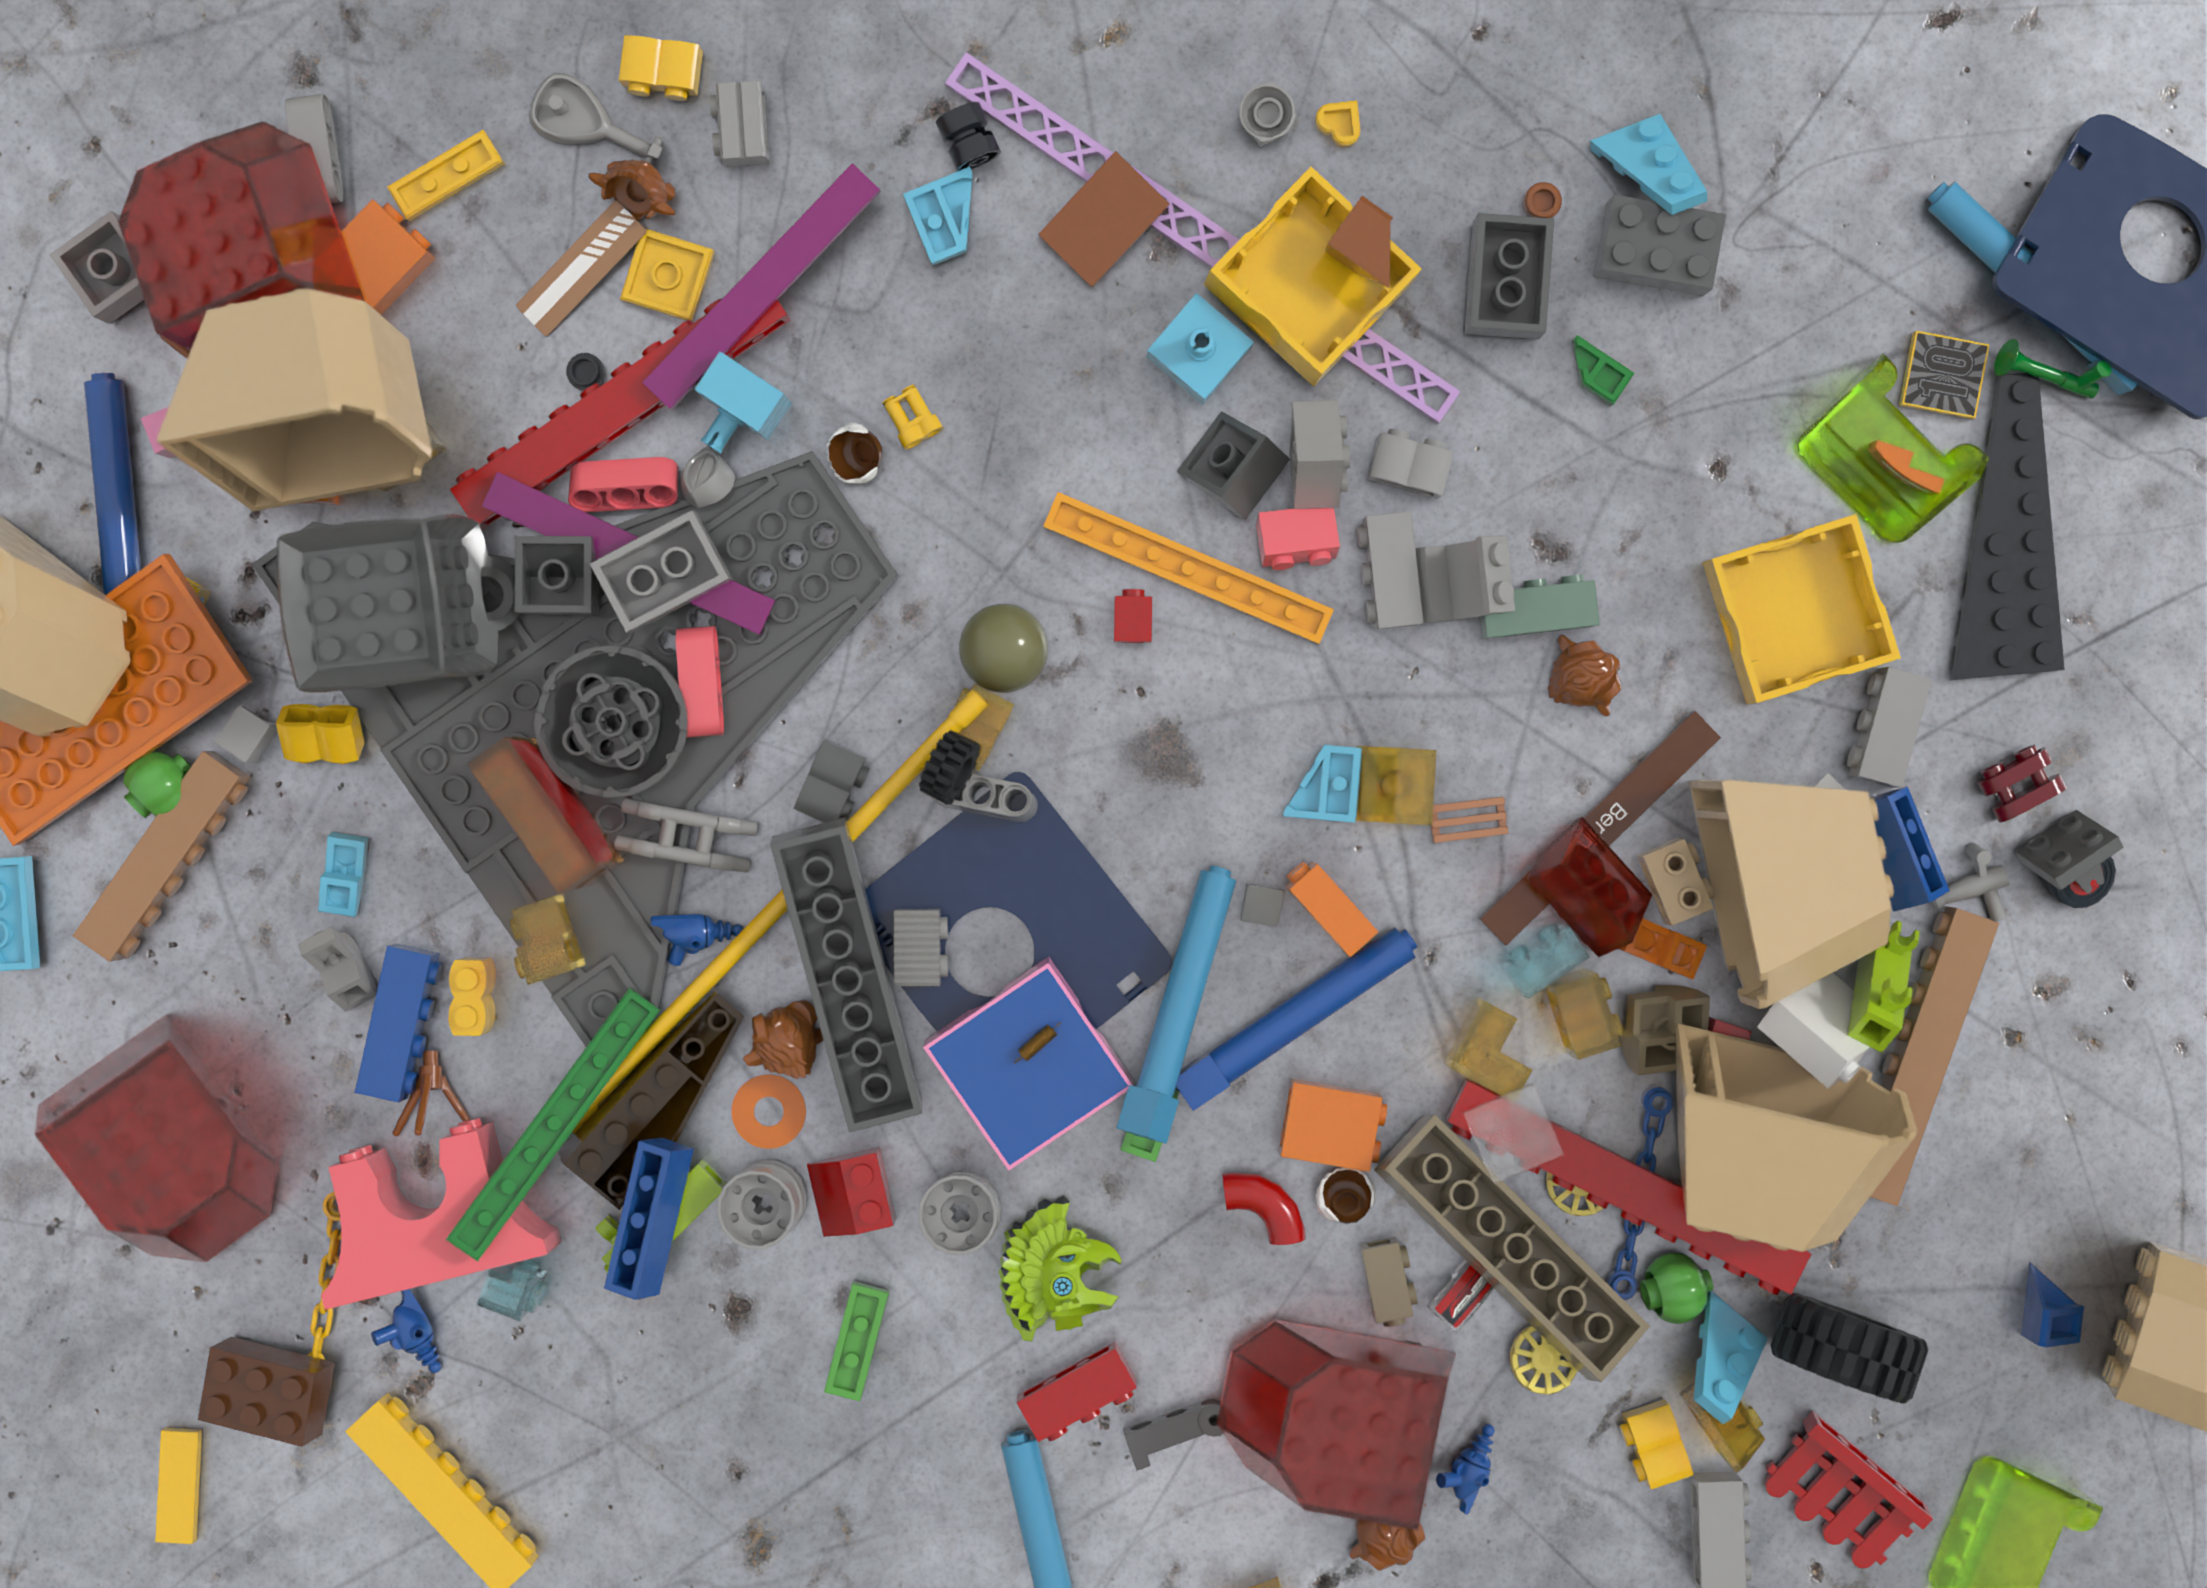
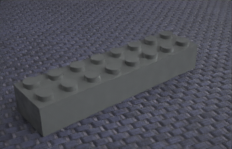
M846 817L772 836L771 850L849 1133L923 1114L919 1088Z

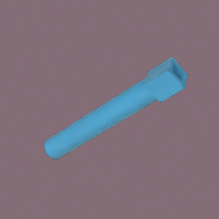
M1956 181L1949 186L1945 182L1941 183L1927 198L1932 203L1927 210L1996 273L2016 238ZM2023 245L2017 258L2027 264L2032 252ZM2065 338L2089 360L2086 365L2089 369L2101 361ZM2112 367L2111 374L2101 379L2118 396L2133 391L2138 385Z
M1210 866L1208 871H1200L1137 1086L1129 1085L1116 1129L1167 1144L1179 1100L1173 1098V1094L1236 884V880L1230 878L1231 871Z
M1028 1430L1011 1432L1006 1435L1007 1440L1001 1443V1449L1034 1588H1073L1039 1443L1033 1434L1029 1435Z

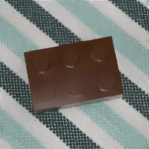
M231 1336L210 1347L198 1420L303 1447L323 1434L335 1362Z

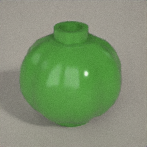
M151 752L135 761L126 769L123 783L130 792L124 798L145 819L151 813L155 816L173 810L179 803L181 798V781L191 768V765L179 753L172 758L160 752Z
M1677 1252L1667 1253L1656 1258L1645 1272L1646 1280L1640 1281V1292L1645 1307L1648 1310H1654L1663 1321L1673 1324L1686 1323L1695 1319L1706 1306L1708 1292L1713 1291V1281L1707 1269L1701 1270L1691 1257Z

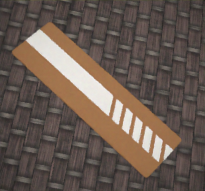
M615 200L518 301L516 307L544 336H548L646 234V229Z

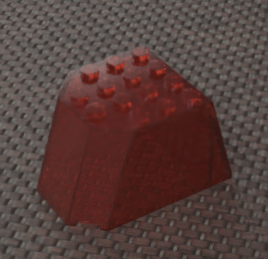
M261 121L202 140L136 171L118 224L156 334L191 350L207 310L224 307L230 303L238 304L257 300L263 296L290 293L296 289H312L365 301L310 143L277 129L274 125Z
M168 1014L158 1019L38 1104L35 1128L37 1139L103 1227L151 1256L208 1262L271 1216L279 1161Z
M1273 1320L1266 1325L1267 1328L1242 1345L1238 1344L1231 1349L1216 1423L1248 1470L1305 1511L1418 1530L1432 1476L1456 1357L1455 1352L1281 1320Z

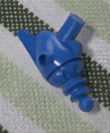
M698 913L689 915H661L650 918L651 925L662 928L664 938L673 943L667 961L675 966L682 964L686 951L689 954H695L699 950L710 947L715 939H718V942H722L724 937L726 940H730L731 934L736 937L744 929L740 924L731 927L730 922H726L723 925L722 920H718L716 924L709 916Z
M411 1290L401 1291L402 1301L393 1311L392 1324L372 1331V1340L376 1346L390 1341L391 1346L397 1350L402 1349L406 1353L417 1354L415 1358L417 1361H421L422 1366L428 1365L431 1373H438L441 1370V1364L439 1361H436L439 1357L438 1353L435 1352L436 1346L431 1345L434 1333L430 1321Z
M1485 1424L1482 1427L1483 1434L1477 1433L1475 1436L1477 1440H1471L1472 1448L1462 1450L1453 1459L1452 1472L1439 1473L1436 1476V1483L1439 1488L1453 1487L1455 1496L1461 1499L1460 1511L1464 1514L1470 1512L1479 1489L1487 1486L1489 1483L1491 1461L1487 1456V1452H1492L1489 1444L1492 1445L1494 1441L1489 1437L1493 1436L1495 1432L1491 1424Z

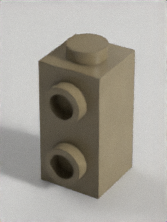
M1395 1236L1359 1243L1371 1309L1376 1323H1383L1385 1327L1404 1324L1406 1322L1405 1318L1414 1316L1412 1305L1418 1304L1414 1283H1407L1404 1269L1410 1268L1406 1245L1399 1246Z

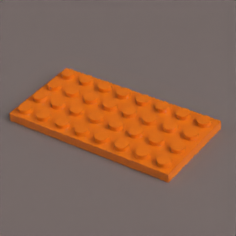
M162 554L105 595L126 611L127 622L123 623L125 650L130 651V664L88 726L80 728L69 727L53 731L51 735L39 737L0 721V827L13 846L20 845L122 774L135 761L159 748L254 681L171 554Z

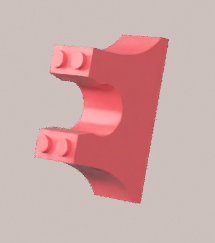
M479 1117L460 1122L457 1126L449 1128V1135L439 1140V1166L445 1176L446 1192L441 1205L437 1208L419 1207L405 1198L397 1183V1169L385 1148L373 1151L371 1144L349 1150L348 1153L339 1155L340 1162L328 1167L340 1214L341 1251L335 1274L326 1290L321 1294L325 1310L547 1255L562 1242L558 1227L542 1220L523 1200L478 1262L446 1240L447 1236L503 1161L493 1121L482 1123Z

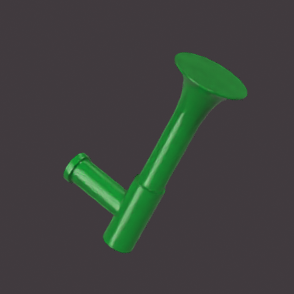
M2012 338L1999 350L1994 364V371L2000 377L2009 371L2025 372L2057 384L2058 387L2093 399L2099 390V384L2096 382L2108 377L2111 374V367L2105 361H2100L2093 368L2077 376L2024 356L2019 351L2018 341Z

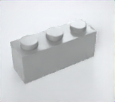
M1411 511L1366 516L1363 519V525L1357 527L1359 547L1366 548L1367 563H1362V578L1364 586L1370 585L1372 600H1366L1368 623L1374 622L1375 630L1424 624Z
M1892 667L1878 668L1877 673L1872 674L1867 687V694L1871 695L1868 707L1862 710L1857 723V730L1861 731L1857 746H1852L1847 759V766L1851 767L1848 776L1891 788L1903 787L1932 678Z
M1735 1472L1693 1473V1476H1690L1694 1585L1696 1588H1747L1746 1581H1751L1752 1579L1751 1562L1745 1556V1544L1750 1543L1751 1540L1749 1522L1744 1520V1506H1749L1748 1485L1743 1483V1480Z

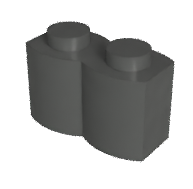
M823 740L793 809L824 823L845 817L847 820L855 803L849 800L854 786L862 787L870 769L864 766L867 758L831 741Z

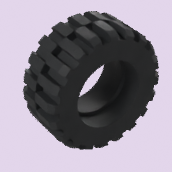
M1792 1293L1786 1298L1770 1344L1772 1354L1785 1362L1842 1385L1902 1404L1907 1403L1913 1398L1929 1351L1927 1342L1915 1335L1798 1293Z

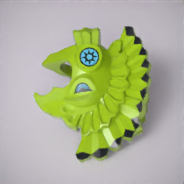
M1065 1196L1058 1198L1054 1203L1043 1199L1038 1203L1037 1211L1030 1210L1027 1212L1024 1224L1015 1221L1013 1227L1004 1232L1006 1242L1002 1245L1003 1254L1000 1258L1001 1267L998 1271L1001 1278L999 1287L1003 1293L1002 1301L1006 1305V1314L1011 1318L1013 1327L1019 1330L1024 1341L1032 1342L1036 1329L1044 1326L1048 1317L1055 1320L1056 1331L1071 1330L1075 1327L1083 1326L1082 1316L1111 1309L1119 1296L1103 1291L1090 1290L1084 1286L1080 1279L1083 1273L1089 1269L1100 1271L1105 1263L1114 1261L1121 1265L1122 1260L1118 1252L1109 1244L1099 1240L1087 1239V1235L1080 1229L1072 1228L1067 1230V1221L1065 1219L1070 1202Z

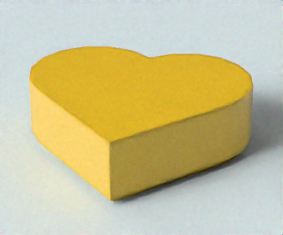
M1357 100L1325 104L1316 113V128L1325 135H1331L1332 141L1339 147L1348 148L1353 146L1360 136Z

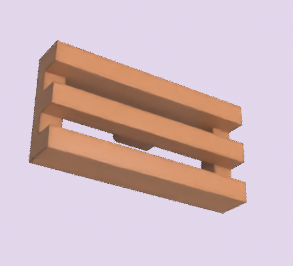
M1504 797L1430 805L1429 814L1433 843L1509 834L1506 824L1507 815L1504 808ZM1496 805V813L1438 820L1437 812ZM1498 821V827L1445 834H1440L1439 827Z

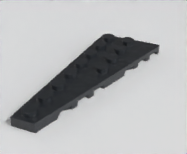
M2028 373L2006 374L1996 377L1990 420H1992L1988 446L1985 447L1984 459L1986 460L1982 483L1979 484L1978 490L1980 498L1977 517L1974 518L1966 566L1968 574L1964 598L1961 599L1959 611L1962 612L1958 635L1955 636L1954 647H1956L1953 669L1950 671V680L2065 670L2040 383L2038 377Z

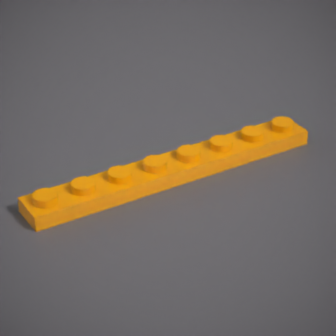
M1057 492L1043 525V528L1316 644H1320L1334 611L1330 607L1060 492Z

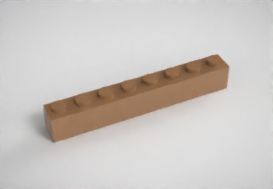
M1945 906L1944 912H1940L1935 919L1933 932L1936 934L1931 947H1927L1922 955L1920 967L1923 970L1919 981L1915 982L1911 987L1913 989L1912 999L1906 1018H1903L1902 1030L1895 1037L1898 1040L1894 1051L1887 1055L1882 1068L1885 1076L1881 1086L1891 1093L1893 1089L1898 1088L1907 1094L1917 1133L1913 1141L1870 1196L1872 1198L1898 1207L1997 932L1998 922Z

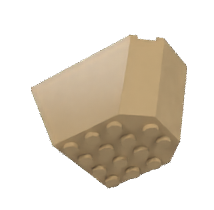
M296 289L290 293L263 296L257 300L238 304L230 303L224 307L207 310L157 437L158 444L252 511L419 481L425 462H429L432 452L409 339L367 302L312 289Z
M0 515V721L39 737L51 735L53 731L69 727L80 728L88 726L130 664V651L125 650L123 623L127 622L126 611Z
M1695 779L1689 781L1708 881L1714 893L1712 901L1724 961L1728 971L1736 970L1743 987L1738 989L1737 992L1741 1003L1757 1009L1766 1008L1888 944L1891 915L1889 898L1893 897L1894 892L1892 881L1888 874H1884L1882 859L1886 857L1885 845L1882 838L1877 836L1874 821L1878 820L1877 806L1874 799L1869 798L1868 792L1737 780Z
M1677 1024V1139L1687 1224L1693 1225L1698 1230L1705 1232L1714 1230L1730 1234L1742 1241L1755 1240L1768 1243L1780 1250L1793 1249L1803 1252L1837 1241L1916 1136L1917 1128L1907 1094L1898 1088L1893 1089L1891 1093L1871 1080L1873 1073L1864 1067H1860L1855 1076L1847 1083H1843L1840 1080L1827 1089L1782 1048Z
M2149 1242L2148 1248H2141L2137 1256L2135 1269L2140 1273L2136 1285L2130 1283L2124 1300V1305L2129 1309L2125 1321L2119 1319L2117 1322L2113 1341H2116L2118 1346L2115 1356H2107L2102 1376L2105 1377L2106 1384L2116 1399L2207 1432V1259Z

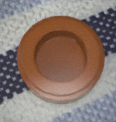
M1548 182L1534 184L1528 189L1523 198V209L1528 217L1553 218L1559 212L1562 205L1560 191L1556 186Z

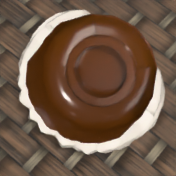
M851 422L840 427L830 436L826 444L828 448L826 452L828 454L827 460L831 462L830 468L834 470L835 477H839V480L848 484H866L877 475V469L881 464L883 454L882 446L872 432L861 424Z
M1344 1167L1336 1168L1332 1173H1326L1320 1181L1315 1195L1317 1210L1329 1221L1343 1224L1357 1223L1373 1207L1376 1199L1375 1187L1368 1176L1360 1170Z

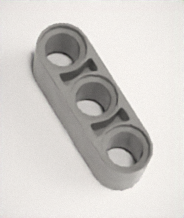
M325 94L286 99L285 113L296 189L301 205L303 207L342 202L343 187L333 117L327 96Z
M972 774L970 780L966 781V787L963 791H960L959 797L956 800L954 799L951 805H946L931 797L945 808L1014 822L1030 820L1035 816L1038 809L1036 797L1026 786ZM982 787L990 788L989 799L983 804H975V792ZM1019 794L1026 795V806L1020 811H1011L1010 802L1012 798Z

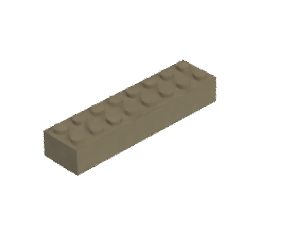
M1435 1114L1422 1116L1374 1169L1389 1186L1587 1380L1602 1382L1650 1327L1637 1312Z

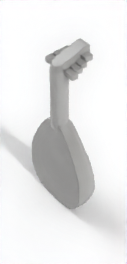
M553 73L539 85L530 104L529 121L531 126L539 135L552 142L566 145L599 142L606 138L645 157L644 161L650 164L652 160L659 158L663 150L660 147L662 140L659 135H656L653 143L650 144L613 126L605 108L592 90L584 82L566 73Z

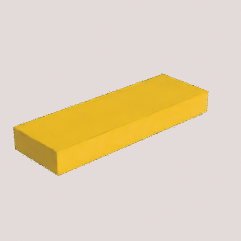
M483 129L387 186L404 217L410 222L505 165Z
M165 1427L161 1430L155 1542L193 1544L197 1541L202 1429Z

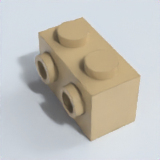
M1676 838L1636 855L1664 924L1673 926L1713 909L1710 899L1714 898V893L1707 878L1700 877L1696 864L1700 863L1699 856L1691 842L1687 844L1685 839Z

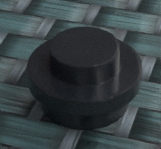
M580 353L572 357L568 362L566 368L567 378L579 390L584 391L596 383L600 385L604 379V366L600 359L593 354Z

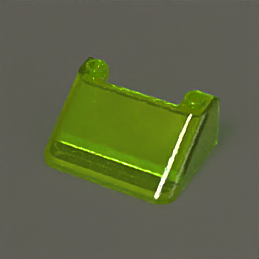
M1882 353L1801 434L1798 440V451L1801 457L1883 538L1890 542L1899 543L1912 537L1981 478L1990 458L1979 447L1969 443L1959 444L1944 455L1884 396L1895 385L1898 372L1894 363ZM1880 440L1914 452L1909 467L1944 478L1940 493L1929 495L1895 478L1869 453L1867 449L1870 442Z
M1984 1456L1978 1459L1971 1469L1929 1573L1930 1585L1932 1588H2038L2063 1526L2079 1532L2090 1530L2097 1524L2104 1507L2077 1489L2000 1458Z

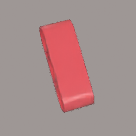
M666 457L579 462L571 468L568 502L571 506L584 512L669 507L677 501L679 466L675 461Z
M716 627L676 629L678 682L688 711L687 738L723 735L724 714Z

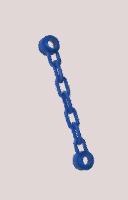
M1659 1086L1647 1088L1641 1096V1106L1645 1111L1643 1133L1646 1136L1644 1151L1636 1159V1164L1640 1166L1642 1159L1645 1163H1649L1651 1160L1649 1170L1654 1173L1656 1168V1157L1653 1154L1655 1139L1662 1134L1665 1117L1673 1107L1672 1095L1666 1089ZM1657 1096L1664 1098V1105L1660 1109H1654L1652 1105L1654 1098ZM1650 1116L1660 1117L1657 1131L1655 1127H1650L1648 1130ZM1624 1220V1231L1628 1234L1625 1249L1619 1252L1615 1269L1607 1275L1605 1280L1624 1301L1632 1298L1638 1288L1637 1280L1634 1277L1637 1266V1254L1634 1252L1636 1236L1640 1235L1644 1229V1220L1641 1226H1638V1229L1635 1224L1629 1227L1630 1221ZM1623 1256L1626 1261H1630L1632 1258L1630 1272L1621 1268ZM1628 1280V1289L1623 1292L1617 1291L1618 1282Z

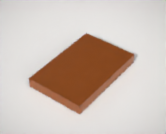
M1115 151L1038 235L1091 287H1094L1171 204Z

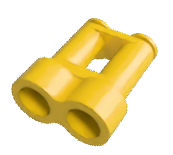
M915 384L903 389V394L898 397L893 395L882 402L899 432L897 437L904 450L917 446L922 441L935 436L944 428L937 415L931 414ZM905 400L916 416L911 421H909L900 405Z

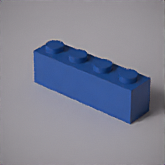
M397 943L387 946L354 1093L399 1103L408 1099L409 1094L413 1095L418 1080V1073L414 1072L417 1058L422 1057L426 1046V1036H422L425 1021H430L434 1010V1000L430 999L432 987L439 983L442 974V963H438L440 953Z
M664 1138L638 1142L604 1289L634 1300L660 1294L694 1148Z

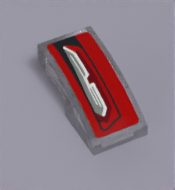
M1466 1260L1450 1275L1452 1279L1427 1305L1456 1334L1494 1289Z

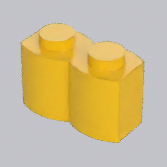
M624 35L618 81L623 87L628 88L627 92L632 95L647 97L650 96V91L664 92V97L668 99L687 101V96H698L703 51L698 44Z
M291 704L282 707L276 721L283 757L289 761L310 763L322 759L327 762L347 764L359 760L365 744L358 709L353 706L328 705L318 707L311 704Z
M463 957L454 960L451 966L449 986L454 999L449 1008L448 1021L454 1036H481L490 1032L493 1027L496 1013L491 993L496 983V968L491 957Z
M1665 1399L1622 1413L1625 1423L1619 1425L1626 1446L1633 1445L1637 1459L1631 1460L1639 1482L1645 1481L1652 1490L1693 1476L1692 1467L1681 1440L1676 1420L1669 1403Z

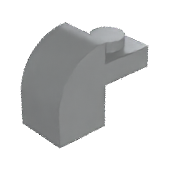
M330 927L324 931L317 932L311 938L298 944L301 956L320 972L327 996L345 1012L376 996L377 988L372 972L358 945L347 932L340 935L333 927Z

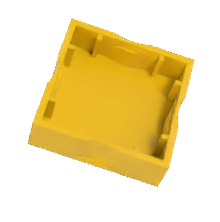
M1310 167L1278 199L1268 216L1257 227L1245 233L1210 269L1204 286L1314 387L1409 288L1422 268L1390 240V288L1355 274L1327 254L1325 250L1328 242L1353 209V206L1315 169Z
M1857 514L1702 562L1746 704L1763 702L1807 688L1817 682L1840 675L1852 674L1901 658L1886 608L1875 588L1872 563Z

